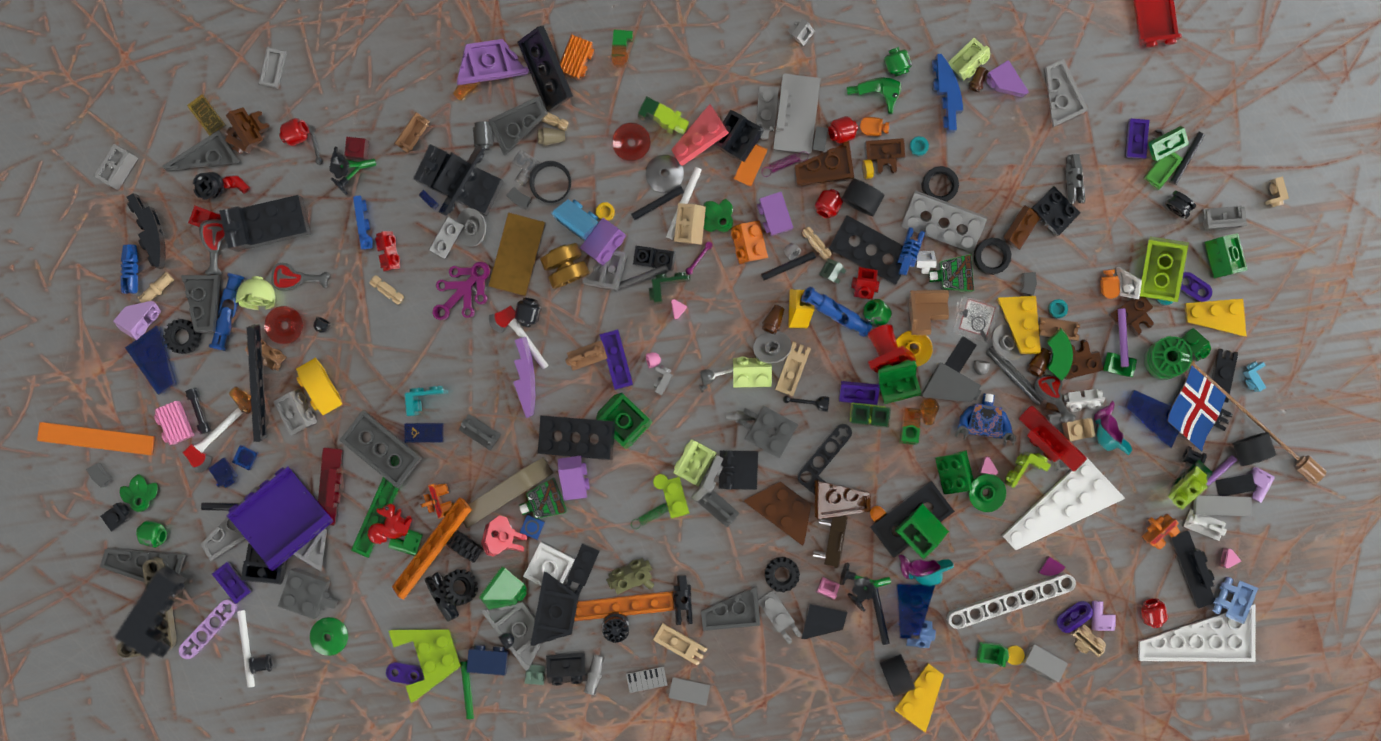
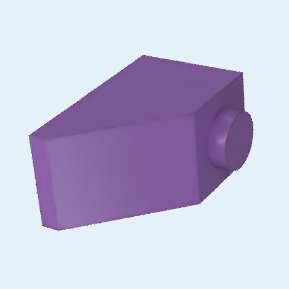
M1009 60L986 75L988 85L992 89L994 88L996 92L1024 97L1029 93Z

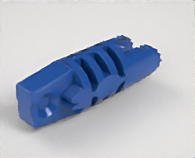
M911 227L908 228L903 249L898 259V263L902 264L899 274L907 276L909 266H915L925 232L921 231L917 238L918 241L910 239L914 232Z
M127 244L123 245L121 255V292L123 294H129V292L134 294L138 292L137 273H139V265L137 263L139 259L137 245Z

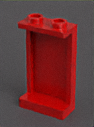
M1133 0L1140 46L1146 45V48L1158 46V43L1165 42V45H1172L1182 38V34L1178 33L1174 0Z

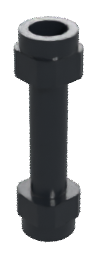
M197 388L186 390L187 400L191 401L199 424L197 429L200 435L210 432L211 426L205 420L198 400L200 395Z

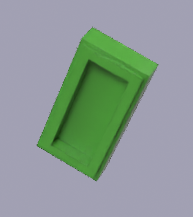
M1174 152L1156 161L1144 179L1158 190L1161 189L1183 158Z

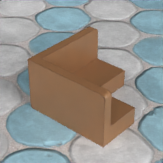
M948 290L910 291L908 306L911 335H931L930 320L949 319Z

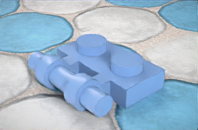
M1226 577L1225 581L1221 583V591L1214 600L1212 611L1220 614L1222 608L1228 610L1225 617L1244 624L1258 588L1239 581L1238 586L1235 587L1232 585L1233 579ZM1228 593L1234 594L1231 602L1226 601Z

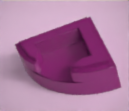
M1048 556L1038 573L1046 576L1057 575L1065 569V566Z

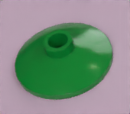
M982 474L972 481L973 490L969 491L968 494L971 504L976 509L982 512H993L1003 505L1006 499V487L999 477L992 474ZM984 489L988 490V494L986 496L983 495Z
M325 617L318 620L311 628L310 642L318 653L326 656L335 655L345 648L348 642V631L344 623L339 619ZM325 634H329L331 636V639L329 641L325 640Z

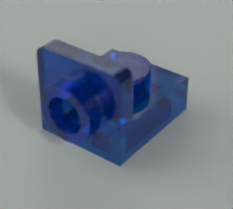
M226 457L208 468L218 484L216 485L218 488H228L235 483L234 479L238 477Z

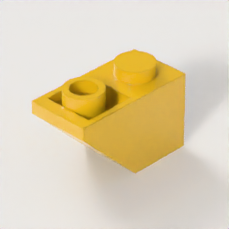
M790 289L788 328H808L814 306L802 301V295L805 290Z

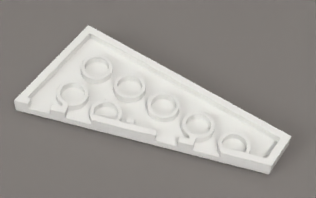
M1087 458L1075 472L1070 470L1001 536L1017 550L1125 499V497Z
M1252 603L1244 624L1225 617L1227 613L1225 612L1139 640L1138 660L1255 662V604Z

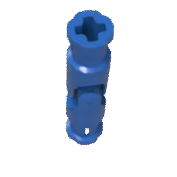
M231 273L227 274L229 277L227 286L223 289L218 309L220 317L216 321V331L212 343L209 344L210 348L226 351L227 336L230 335L232 329L230 318L235 316L238 302L236 303V293L242 280L245 279L243 276ZM226 299H231L234 302V310L229 307H222L223 302Z
M808 287L802 295L804 303H810L816 310L831 317L848 329H854L862 337L867 336L870 332L872 324L861 319L857 313L838 304L825 294H819L813 287Z

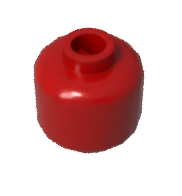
M848 116L833 120L828 127L831 140L838 144L853 140L856 136V131H858L856 121Z
M293 118L281 125L279 137L283 143L295 146L307 140L309 128L305 121Z
M834 189L823 190L815 202L816 212L821 217L827 219L835 217L843 205L840 193Z
M1157 598L1144 601L1140 608L1144 624L1152 626V628L1162 627L1168 620L1165 603Z

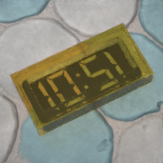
M203 94L187 105L209 136L226 126Z

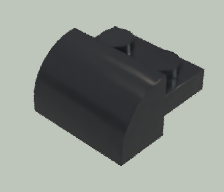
M730 110L722 122L729 134L713 145L729 156L745 162L765 130L761 126L749 121L743 115Z
M248 543L241 581L281 585L285 577L286 561L272 571L250 543Z

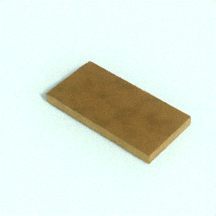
M508 212L489 287L526 296L545 222Z

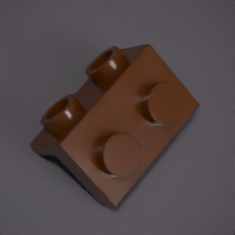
M1024 205L1005 234V242L1020 250L1040 217L1030 207Z

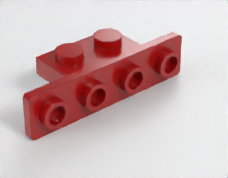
M1033 405L1029 406L1019 417V420L1031 430L1027 434L1031 444L1039 447L1048 460L1055 463L1060 459L1073 472L1087 460V457Z

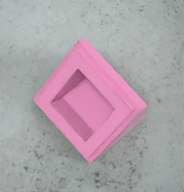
M675 299L671 301L674 319L677 320L688 307Z
M986 456L983 457L978 472L998 474L991 459Z
M1223 548L1220 561L1221 567L1230 568L1241 562L1232 549Z
M822 577L816 593L834 600L840 584Z

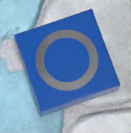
M527 514L520 533L538 540L545 521Z

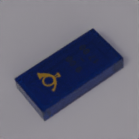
M404 423V443L444 442V423Z

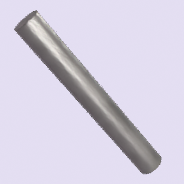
M666 265L621 281L618 291L651 279L655 275L669 272Z

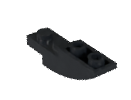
M132 193L127 196L129 201L127 205L132 213L135 212L138 218L136 222L140 229H144V231L138 234L140 238L138 242L142 249L147 251L149 255L147 259L151 266L162 269L165 266L166 247L159 217L154 208L150 206L145 208L139 195Z

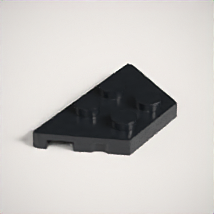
M545 571L530 646L571 635L579 596Z

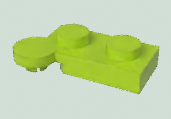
M663 474L656 475L653 484L657 489H663L671 519L690 514L680 477L668 480Z

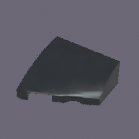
M809 603L801 639L843 630L848 612Z

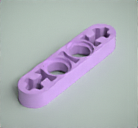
M232 599L222 601L180 645L179 655L184 659H191L196 656L237 612V604ZM224 604H231L230 609L232 612L228 611L223 616L219 614L225 610ZM212 617L219 619L220 624L218 627L211 626L210 619ZM199 631H204L206 633L207 637L205 641H199L197 639V633ZM193 643L197 644L191 649L192 654L185 653V646L189 647Z

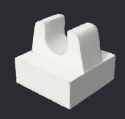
M934 251L918 252L916 267L921 268V274H929L930 268H936Z

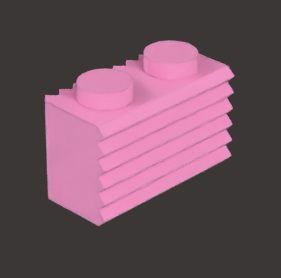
M174 401L155 409L156 414L154 418L164 431L161 435L165 443L175 445L195 436L180 401Z

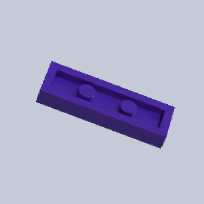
M619 330L600 334L608 358L606 360L614 389L617 390L633 385Z

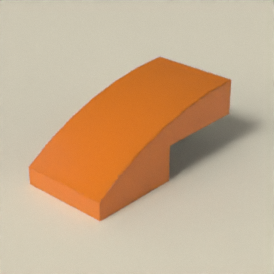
M756 144L745 162L741 161L734 179L752 186L768 149Z

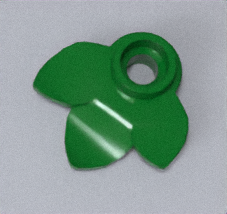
M727 199L722 200L720 204L713 201L704 203L706 207L704 230L709 232L715 230L727 232L733 227L734 221L731 217L733 206ZM726 219V224L721 225V221Z
M139 474L131 479L129 487H120L121 499L123 502L130 504L131 508L136 512L145 511L149 507L150 501L156 497L158 492L157 483L147 485L145 479ZM141 499V504L137 505V501Z

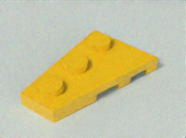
M1243 299L1184 304L1186 323L1247 337Z

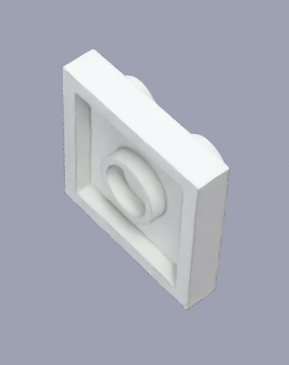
M540 542L523 577L541 585L545 571L563 584L575 559Z

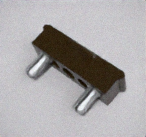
M847 515L832 517V519H819L827 522L818 521L819 524L828 525L831 528L827 551H814L813 557L825 559L824 565L834 566L836 569L840 566L848 520Z

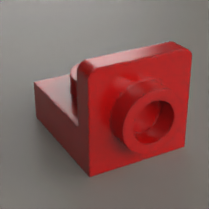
M194 205L188 223L200 227L203 221L221 220V216Z

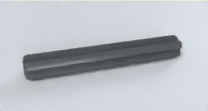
M991 346L986 351V354L1036 405L1044 402V399L1036 392L1035 387L1008 360L1002 358L996 352L994 346Z

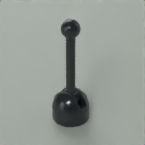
M784 396L783 401L784 403L816 405L818 410L828 412L830 397L821 396L816 401Z

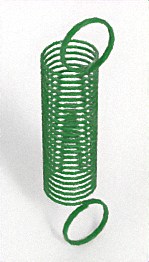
M663 503L652 511L650 510L648 514L642 515L639 518L640 526L646 521V518L649 519L654 514L660 515L668 508L667 505Z

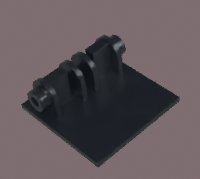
M1055 186L1031 208L1042 218L1040 221L1045 222L1044 226L1048 225V228L1053 232L1052 234L1057 236L1080 214L1078 209L1072 203H1069L1068 199Z
M720 450V457L723 458L721 463L723 469L719 474V489L757 490L758 451Z

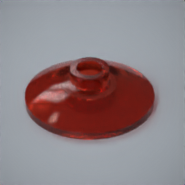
M637 123L621 125L615 131L612 138L615 153L627 161H636L643 158L650 148L649 133L643 126ZM634 140L635 145L629 146L628 141Z
M288 306L276 307L266 316L264 323L265 332L272 341L278 344L292 343L302 333V317L294 308ZM284 322L288 323L287 329H284L282 327V324Z

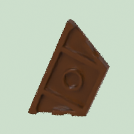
M781 481L743 501L799 544L804 545L811 504Z

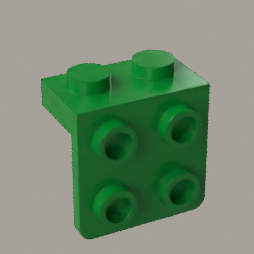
M906 360L899 365H886L878 370V384L884 404L921 395V389L916 376V361Z

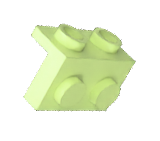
M973 38L948 63L953 72L964 81L967 77L970 78L981 64L983 65L989 60L991 55L990 48L987 45L984 47Z
M733 358V388L772 387V364L764 363L758 358Z
M691 439L686 444L681 459L676 462L673 473L699 486L717 452Z

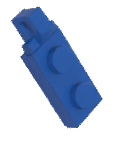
M361 195L354 196L353 201L361 250L373 248V238L367 234V230H370L369 219H365L364 211H367L366 200H362Z

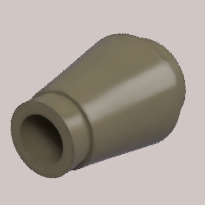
M546 127L538 129V144L546 146L565 142V130Z

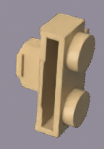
M1082 625L1073 631L1072 635L1077 638L1075 645L1080 652L1087 654L1091 650L1098 658L1105 652L1106 643L1101 638L1094 636L1086 625Z

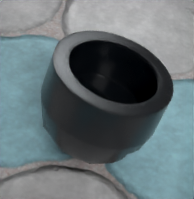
M316 317L313 326L317 332L322 333L329 328L330 322L324 318Z
M503 633L498 637L506 650L514 644V636L511 633Z

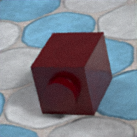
M346 137L344 156L348 159L368 160L369 141L366 138Z

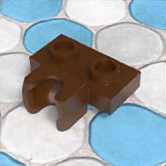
M244 107L229 111L226 117L245 148H248L263 141L261 134L270 125L268 123L263 124L258 120V117L262 115L261 111L248 115Z
M904 138L865 141L866 160H876L877 175L883 172L884 165L890 167L892 174L897 173L896 159L905 158Z
M1140 296L1139 299H1131L1118 308L1126 309V325H1129L1136 336L1142 333L1139 324H1145L1147 328H1151L1154 325V322L1147 314V312L1153 309V306L1146 297ZM1116 309L1110 316L1119 327L1118 309Z
M1085 339L1080 341L1081 347L1079 350H1075V346L1072 345L1073 361L1067 376L1064 378L1066 380L1103 371L1100 352H1090L1089 343Z

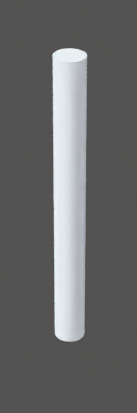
M694 167L680 203L688 204L702 169ZM677 211L666 235V238L673 240L675 236Z
M245 610L237 611L247 687H254V674H251L249 667L251 652Z

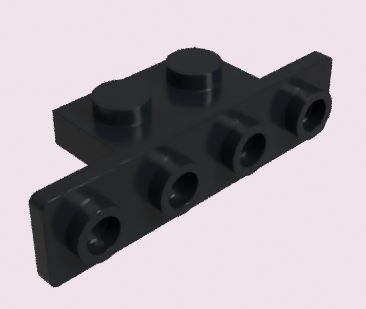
M477 145L468 161L452 152L449 154L432 184L433 187L448 195L438 211L442 215L447 216L448 213L450 214L454 210L456 199L463 194L465 190L464 185L467 180L473 177L475 166L484 157L483 152L485 149Z
M1187 530L1178 533L1175 537H1170L1196 607L1202 608L1213 604L1215 598L1211 587L1214 586L1213 580L1215 578L1212 571L1207 568L1206 562L1208 560L1204 551L1201 552L1200 549L1195 548L1190 532Z

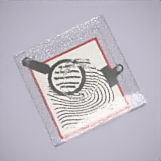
M963 296L952 332L989 343L1000 306Z

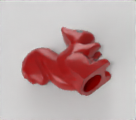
M391 503L376 509L377 513L386 517L384 524L375 523L369 527L368 538L372 543L381 544L386 542L387 538L396 539L406 536L412 521L411 516L402 518L400 516L402 510L399 508L395 512V505Z

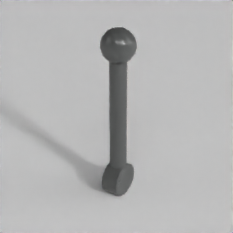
M310 125L308 128L316 154L315 162L319 165L322 164L323 160L319 155L316 142V128Z

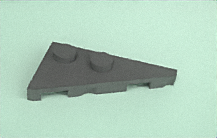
M218 130L162 167L166 171L238 164L240 161L229 143L225 141L222 132Z

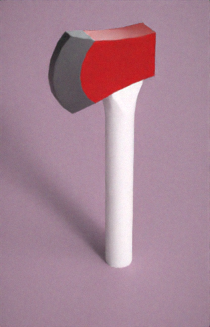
M512 305L500 312L489 315L490 325L495 331L503 333L509 325L519 338L527 337L531 355L542 370L549 366L515 319V310Z
M238 407L204 440L196 445L191 444L182 452L189 460L195 473L203 472L211 465L212 457L205 454L204 450L244 413L241 408Z

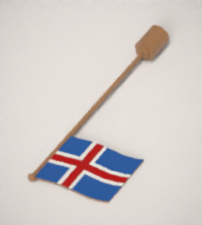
M1192 360L1185 384L1174 401L1167 420L1185 438L1202 452L1205 440L1219 417L1227 397L1265 432H1269V435L1297 460L1295 469L1310 483L1315 485L1324 478L1327 471L1309 455L1299 457Z

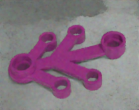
M476 262L472 268L450 267L449 275L451 277L458 278L461 275H471L466 281H437L436 288L439 291H447L448 289L458 290L444 305L439 304L433 308L432 314L434 318L438 320L447 319L450 313L449 310L462 296V315L465 318H472L475 314L472 308V286L476 282L477 294L475 295V302L478 304H485L487 302L485 279L490 275V268L485 262ZM455 268L458 270L456 275L453 274ZM480 268H483L484 273L482 275L479 274ZM442 282L445 283V287L443 289L440 288V284ZM480 295L484 297L482 302L479 301ZM442 309L445 311L443 316L440 315ZM467 309L471 311L469 316L466 315Z

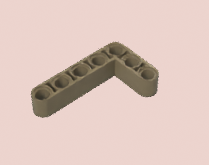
M544 457L517 472L470 503L469 506L472 510L463 521L465 527L469 528L552 475L553 471Z
M152 557L144 563L145 587L148 586L156 572L165 567L162 558ZM151 562L157 565V571L151 569ZM172 607L162 615L167 627H162L161 625L155 627L167 635L166 639L170 642L169 650L177 643ZM122 642L117 646V653L120 657L142 656L133 649L127 651Z

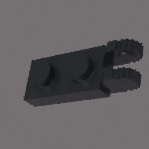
M584 543L580 547L566 583V587L569 589L571 588L572 581L579 584L575 591L578 596L583 586L586 585L600 550Z

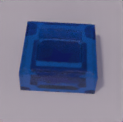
M425 190L421 191L419 196L433 210L436 209L439 204Z
M240 445L232 463L251 470L258 452Z

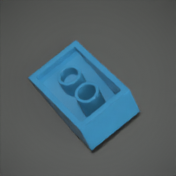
M567 199L551 214L558 222L585 241L599 223L596 221L598 217L590 211L588 213L583 211V206L575 199L572 202Z

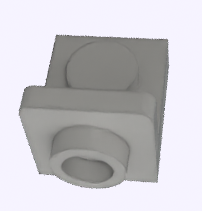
M663 365L660 368L655 366L654 370L664 375L663 378L658 377L654 385L657 388L655 392L663 395L673 375L670 374L671 370Z

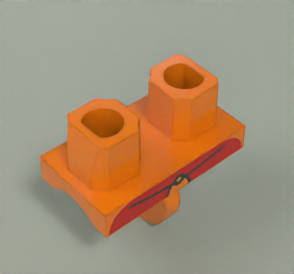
M447 483L428 485L432 501L429 494L424 495L425 503L420 504L421 508L427 506L428 512L432 513L434 512L432 504H434L438 519L445 517L453 506L452 500L445 503L441 501L440 496L449 493Z
M1168 514L1164 517L1160 516L1156 520L1150 517L1148 521L1151 525L1146 528L1148 531L1142 538L1153 547L1155 546L1161 550L1166 545L1163 538L1167 534L1170 537H1175L1180 533L1177 527L1179 523Z

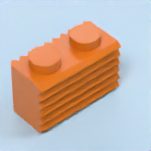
M571 34L559 63L564 75L578 81L581 77H585L588 69L586 66L587 60H591L595 52L592 42Z

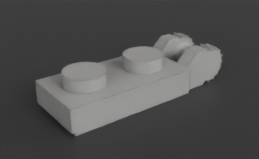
M773 590L758 599V603L788 644L792 643L791 637L784 629L789 625L796 636H802L794 624L795 621Z

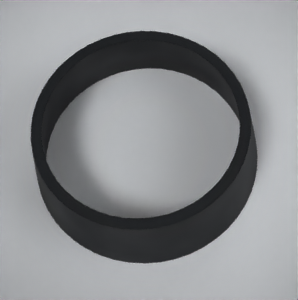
M542 162L533 169L530 175V189L533 195L543 202H558L570 191V173L559 162ZM549 166L560 168L568 178L566 193L561 198L552 201L540 197L534 186L537 173Z

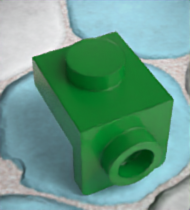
M1192 328L1181 338L1190 346L1194 359L1197 362L1210 354V342L1196 329Z
M1107 352L1103 371L1120 376L1133 377L1137 359L1128 357L1129 366L1121 367V356Z
M979 643L977 655L979 663L997 664L1000 667L1006 666V662L1009 659L1008 648L997 643Z

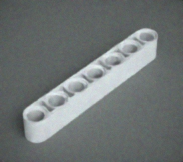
M1061 573L948 612L946 620L951 627L960 629L1068 593L1075 588L1076 581L1071 575ZM1064 578H1068L1070 583L1067 587L1063 588L1061 581ZM1046 584H1050L1051 591L1045 594L1043 587ZM1032 590L1033 597L1026 600L1025 592ZM1014 596L1015 603L1008 606L1006 603L1007 598ZM996 602L997 609L989 612L988 605ZM977 608L979 610L978 616L971 618L970 611ZM956 614L960 615V622L953 624L951 621L952 617Z

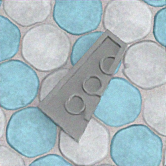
M254 487V488L250 491V493H251V492H254V493H255L256 491H258V488H257V487ZM226 517L200 545L209 560L213 561L246 538L232 521Z

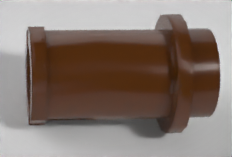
M979 66L976 69L972 81L969 82L970 90L980 92L983 89V82L989 72L986 68Z

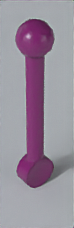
M711 242L705 244V248L690 267L686 268V274L691 275L697 263L713 247Z

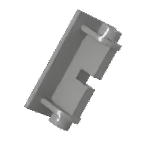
M447 216L429 250L445 259L464 225Z

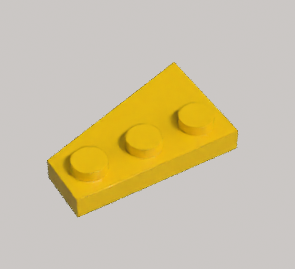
M1036 296L998 297V304L1002 308L1004 318L1008 322L1020 354H1039L1041 348Z
M927 663L913 682L915 689L906 692L894 708L896 712L925 733L944 674Z

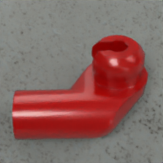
M226 176L222 179L225 189L238 188L243 194L250 190V187L239 176Z

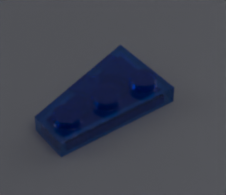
M155 326L139 337L138 340L125 347L158 395L176 384L159 326Z
M1132 390L1125 408L1169 448H1172L1179 433L1167 421L1172 406Z
M897 584L900 639L920 638L935 585Z

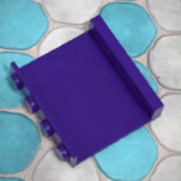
M289 467L280 468L275 473L273 479L264 481L259 486L260 489L258 491L249 493L245 496L243 503L234 505L229 509V514L226 515L272 571L334 522Z

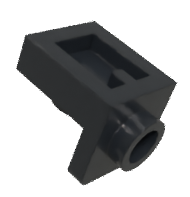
M121 502L115 503L111 509L100 516L111 532L132 518L129 514L131 513L130 509Z

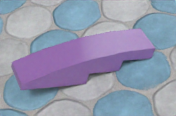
M527 337L515 340L521 359L514 361L520 377L519 380L514 381V385L525 416L528 418L534 415L535 373Z

